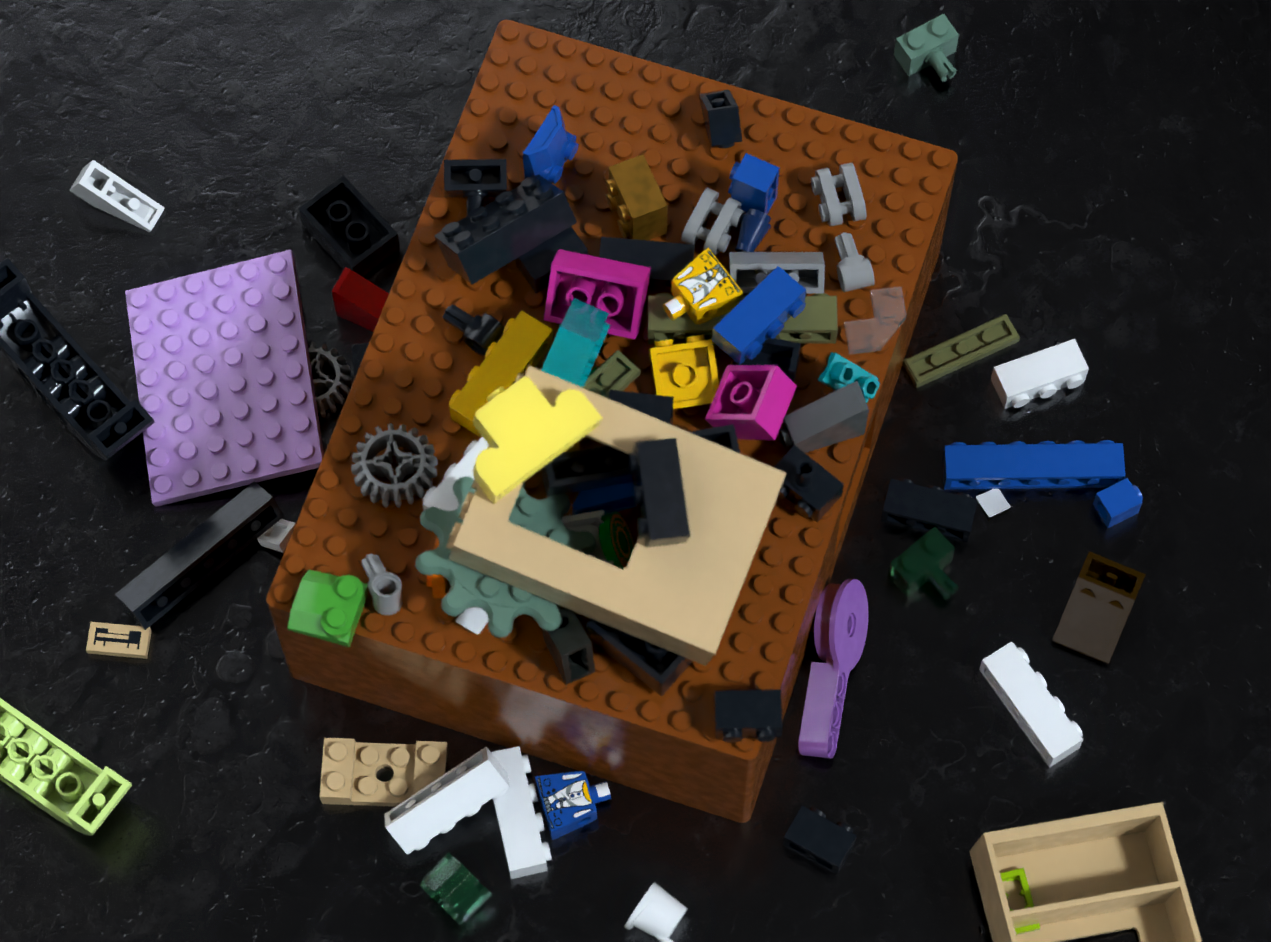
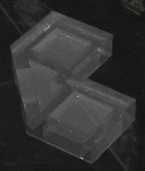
M902 286L871 290L870 298L874 318L845 322L844 328L849 355L880 351L905 321L907 314Z

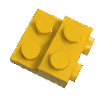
M704 335L685 337L686 343L674 345L673 339L654 342L655 348L648 349L656 395L674 397L673 409L711 404L719 386L712 339L705 340Z

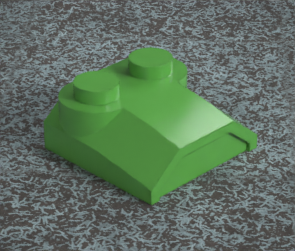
M307 570L293 602L287 629L350 647L369 593L368 584L362 583L357 577L352 575L340 577Z

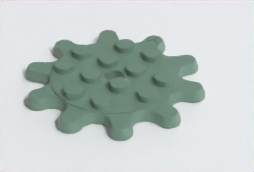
M468 476L459 478L453 485L454 495L459 502L456 510L446 511L437 507H429L420 516L421 525L437 535L439 546L434 550L425 551L418 555L415 566L424 575H442L449 581L450 591L443 597L441 602L443 611L450 616H459L470 607L481 608L488 615V629L490 633L496 637L508 636L512 631L514 619L522 614L532 616L544 630H556L561 624V615L555 603L449 559L451 549L446 548L450 534L456 522L462 524L464 519L459 518L468 492L473 494L476 492V489L471 488L474 482L472 478ZM525 481L523 482L509 516L510 523L587 555L594 552L597 546L596 539L591 532L572 531L563 524L562 517L568 512L571 504L566 493L549 496L542 500L534 499L526 493Z

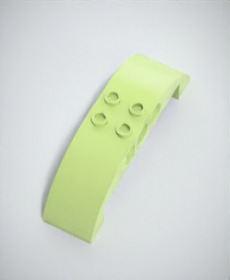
M0 698V780L55 819L80 833L92 836L132 784L107 766L103 770Z

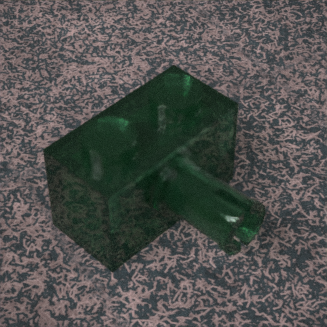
M934 527L890 563L887 576L907 597L928 581L943 596V599L947 600L950 598L949 594L953 595L959 588L942 570L952 561L955 547Z

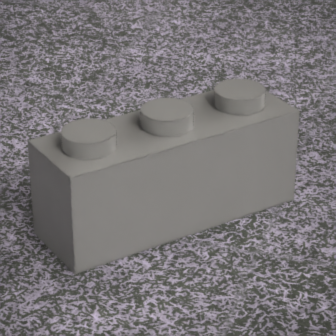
M729 252V275L742 290L743 294H749L777 266L806 289V294H824L825 262L823 252Z

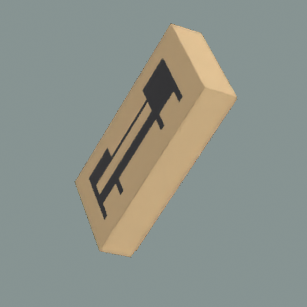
M90 622L86 652L87 654L147 659L152 633L151 627L144 630L141 626Z

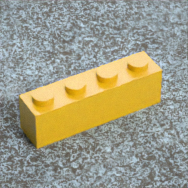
M523 311L519 313L516 319L511 318L503 329L504 335L498 342L494 341L488 347L485 353V360L480 366L476 365L473 367L467 377V384L462 390H456L450 398L449 409L451 419L480 438L482 435L473 425V420L477 410L489 402L487 397L500 387H503L505 390L515 383L519 373L526 374L529 366L535 368L554 342L553 329Z

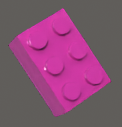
M559 249L551 264L543 321L562 324L575 298L609 313L605 321L610 324L607 334L636 339L642 325L651 268Z

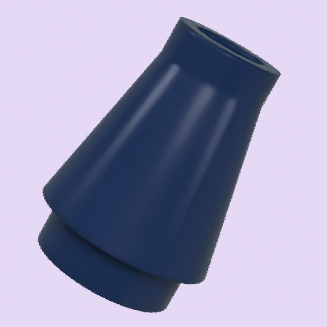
M748 209L747 214L742 215L735 251L754 252L771 228L769 224L771 217L762 211Z

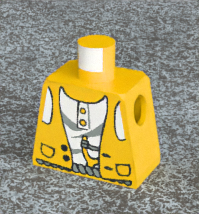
M707 248L672 279L671 292L674 298L663 304V308L671 320H675L684 313H687L696 325H700L730 312L743 300V292L712 251Z

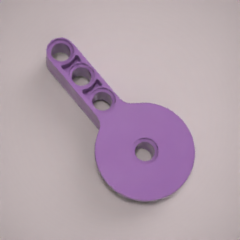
M847 579L842 584H828L824 588L816 608L814 621L815 648L819 658L826 663L811 662L798 743L799 752L804 756L831 759L836 753L850 671L856 666L862 655L868 630L867 595L863 584L857 579Z

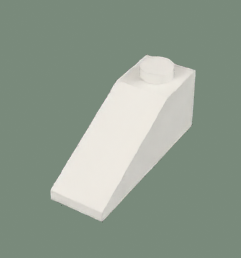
M94 160L83 167L70 189L71 192L92 206L148 232L152 231L165 209Z

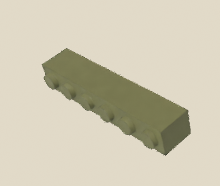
M669 293L648 296V343L673 339V343H686L685 337L704 335L705 340L712 339L713 328L728 313L700 325H696L687 313H684L675 320H671L666 314L663 304L673 299L674 296ZM825 293L805 296L806 306L797 317H790L783 323L782 331L775 337V339L796 343H836L838 332L837 296H829Z

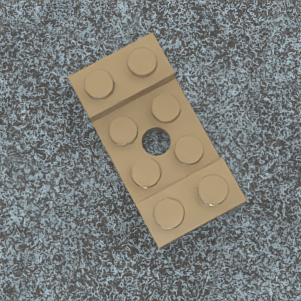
M324 738L320 784L321 803L396 807L446 773L447 742L416 741V744L359 743L355 739ZM382 768H390L394 774L389 781L382 782L376 778L377 772Z

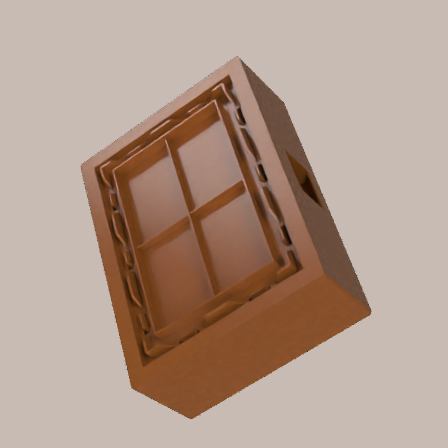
M506 19L499 22L267 594V604L290 675L295 679L508 748L520 746V750L523 753L575 770L585 771V773L739 823L749 821L778 737L770 742H759L756 738H742L740 742L728 743L724 742L723 739H715V691L781 689L783 723L814 630L815 613L824 588L829 584L940 253L958 161L956 152ZM723 90L730 91L739 109L742 142H735V145L729 148H718L711 145L707 137L699 94ZM553 105L560 108L566 131L575 135L576 143L579 144L575 156L572 160L567 159L563 165V173L559 181L554 185L564 191L577 220V223L571 227L588 249V255L599 257L602 236L624 238L618 226V220H620L617 211L612 212L606 200V195L609 192L605 181L609 179L610 166L642 154L644 155L667 203V234L649 241L687 244L681 241L684 228L704 190L710 188L719 192L717 202L724 205L727 199L731 198L728 190L732 182L729 179L732 167L735 162L741 163L746 153L779 167L777 198L768 213L771 217L769 223L771 228L754 252H823L825 262L824 293L829 296H837L838 322L836 343H801L800 357L794 381L797 387L785 416L835 392V390L818 381L820 375L827 367L831 352L841 355L876 376L880 382L875 397L867 402L869 411L864 435L805 453L844 484L840 499L817 523L811 517L805 518L795 509V504L786 497L782 499L777 496L715 655L706 666L693 661L662 697L592 641L596 672L566 685L545 644L542 628L532 616L523 614L517 616L513 621L511 633L506 637H496L491 634L488 629V622L479 635L455 622L459 616H450L443 611L441 606L442 598H433L432 587L427 586V576L420 573L415 566L418 555L425 551L434 550L437 538L436 534L421 525L420 516L424 511L423 498L413 495L414 503L412 505L406 499L401 500L402 505L400 508L396 507L395 501H390L386 508L383 506L382 498L374 504L370 499L371 494L366 496L361 494L360 489L362 486L355 485L354 478L356 475L352 474L351 466L355 464L352 461V454L359 452L356 447L358 442L366 443L364 437L366 432L375 436V428L377 426L383 432L388 431L387 426L389 423L393 424L394 430H399L400 425L403 423L406 425L407 432L415 427L418 430V437L424 434L427 436V445L432 444L434 446L435 453L433 455L437 457L438 461L437 466L434 467L437 469L436 478H430L433 486L436 488L444 480V474L453 463L458 464L465 456L464 452L469 444L474 440L479 441V436L451 419L449 401L456 390L464 388L470 371L474 366H480L485 360V356L476 353L465 343L462 331L444 321L443 315L448 306L455 305L473 317L488 314L497 319L503 327L511 318L516 319L519 313L523 311L553 329V339H555L561 324L543 321L548 287L536 294L516 266V259L471 285L448 266L434 237L447 224L458 222L467 217L466 199L463 197L444 198V160L506 159L507 191L515 189L525 179L523 151L531 142ZM852 162L865 200L867 218L853 222L850 213L842 215L843 224L829 227L827 221L822 222L818 207L821 204V199L819 195H814L811 177H815V170L829 168L832 176L839 175V165ZM835 188L839 202H845L846 198L843 188ZM495 197L486 198L485 205L494 201ZM712 214L705 228L711 230L718 216ZM741 222L738 227L733 226L728 235L731 236L726 251L724 253L719 251L716 255V258L728 273L729 252H736L735 247L738 241ZM843 232L852 234L858 254L870 260L875 279L874 285L848 292L842 291L837 276V265L841 259L835 243L836 236ZM698 239L695 244L694 259L704 251L705 241ZM654 279V285H648L642 325L636 339L607 334L592 366L591 371L594 367L598 368L612 354L619 350L640 369V375L623 391L656 395L648 351L650 348H655L654 343H648V296H655L659 293L673 295L671 287L666 286L667 280ZM713 343L720 384L727 365H732L733 359ZM550 348L537 364L536 369H542ZM711 404L673 409V426L687 432L714 428L705 419ZM779 432L775 440L737 439L740 454L773 468L790 450V447L785 448L783 446ZM586 436L579 441V450L605 446V444ZM398 447L403 453H412V456L416 455L407 448ZM387 448L377 453L374 457L383 455ZM394 455L391 468H393L394 475H396V467H398V463H396V458ZM540 470L525 481L526 493L538 500L548 498L546 497ZM415 474L404 477L402 483L412 478ZM372 475L382 483L391 484L387 478H378L377 475ZM423 488L424 493L426 494L429 489ZM581 491L566 493L571 504L570 509L564 516L573 515L572 504ZM640 505L618 511L626 520L635 545L639 537L637 521L638 518H642ZM372 553L379 556L387 572L395 574L401 580L402 607L395 614L382 615L378 613L373 607V597L369 591L350 647L287 629L293 602L307 570L340 577L352 575L357 577L362 583L368 584L370 580L361 561L368 554ZM447 581L446 594L450 591L449 581ZM574 611L586 632V624L591 618Z

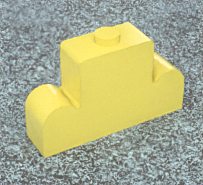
M529 377L521 378L506 390L500 387L487 397L489 402L477 410L473 420V425L491 447L481 451L477 456L473 468V476L488 498L495 504L600 425L602 417L586 396L574 389L561 392L556 399L554 407H552Z

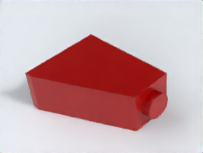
M346 267L332 290L337 316L374 332L389 293Z

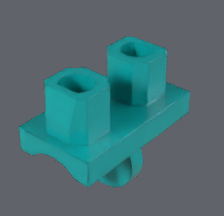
M834 352L830 353L827 367L818 379L819 382L835 391L858 381L866 403L869 399L875 397L880 386L879 378Z

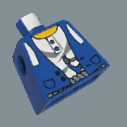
M585 771L535 777L536 788L552 840L597 819L595 803L611 799L607 781L589 786Z

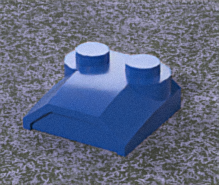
M553 105L531 142L523 151L525 179L539 174L549 182L556 184L563 173V165L567 159L572 160L578 150L579 144L576 143V136L566 131L560 108L556 105Z

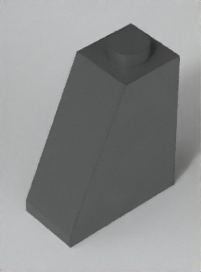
M858 381L786 415L783 419V428L779 430L783 446L785 448L790 447L791 449L795 445L804 453L864 435L869 408Z

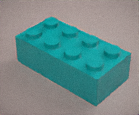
M574 298L541 371L583 388L610 328V324L605 322L609 313Z

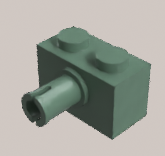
M942 14L896 38L894 57L908 76L931 65L940 77V80L945 82L947 81L946 75L951 79L957 72L947 59V56L956 52L959 34L945 14Z

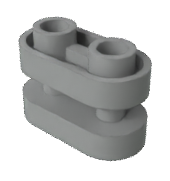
M852 162L839 165V175L835 176L831 175L829 168L815 170V177H811V185L814 195H819L821 199V204L818 207L822 222L827 221L829 227L843 224L842 215L850 213L853 222L867 218L865 200ZM835 188H843L846 198L845 202H839Z
M706 188L684 228L681 241L695 245L698 239L705 241L704 250L709 248L716 256L719 251L723 253L726 251L731 236L728 234L733 226H739L744 210L740 209L741 202L730 197L724 205L718 203L719 192ZM715 214L718 217L712 229L705 228L710 216Z

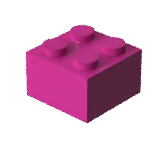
M727 365L705 419L713 427L734 424L737 439L775 440L797 385L777 365Z

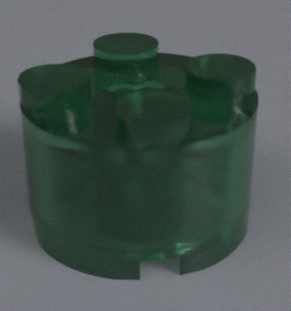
M449 852L422 878V883L419 885L438 904L444 900L445 902L441 907L459 925L464 921L468 922L492 896V893L486 887H483L478 879Z

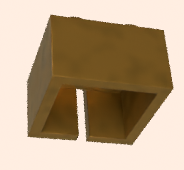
M642 154L610 166L609 179L605 181L609 192L606 195V200L612 212L617 211L620 218L618 226L624 238L629 237V239L651 240L667 234V203L644 155Z

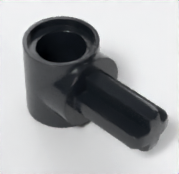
M451 305L448 306L443 315L444 321L464 333L465 343L473 351L485 356L488 347L494 341L497 342L503 334V325L488 314L473 317L457 306Z

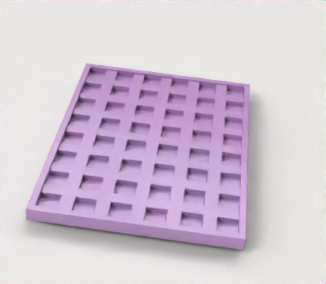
M291 250L125 291L139 404L155 422L143 431L151 500L155 507L249 485L254 481L257 483L319 468L324 451L294 253Z

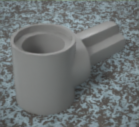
M843 232L836 236L835 243L841 259L837 265V276L842 291L848 292L874 285L875 279L870 260L858 254L852 234Z
M368 554L366 558L362 559L361 564L370 580L367 587L373 597V607L382 615L395 614L402 607L401 580L395 574L386 571L378 555Z

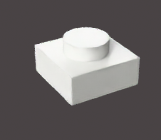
M280 519L259 536L257 540L263 547L284 553L296 523Z

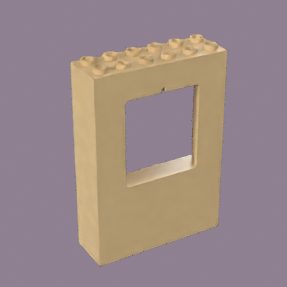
M529 366L525 375L518 374L515 383L523 377H529L552 407H554L560 393L565 390L574 389L586 396L602 417L600 425L586 435V437L627 454L633 453L632 450L636 442L676 438L690 537L686 543L646 547L645 538L638 537L627 567L620 569L510 523L509 516L523 483L493 504L474 478L471 488L476 489L475 494L468 492L459 518L464 519L462 524L455 523L448 539L446 548L451 549L449 559L706 666L717 651L786 473Z
M1162 802L983 833L969 851L993 942H1063L1134 929L1137 932L1139 942H1202ZM1024 868L1034 907L1024 908L1026 904L1024 896L1019 895L1022 890L1019 880L1002 881L1000 873ZM1038 923L1040 925V930L1016 935L1015 928Z

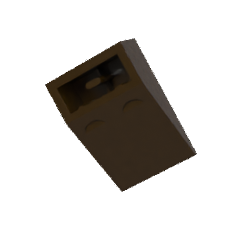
M1089 551L1052 642L1108 665L1146 574Z

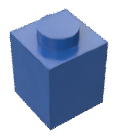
M1126 478L1097 492L1093 505L1106 527L1110 528L1138 514L1143 503V497L1139 488L1136 485L1132 486L1129 479Z

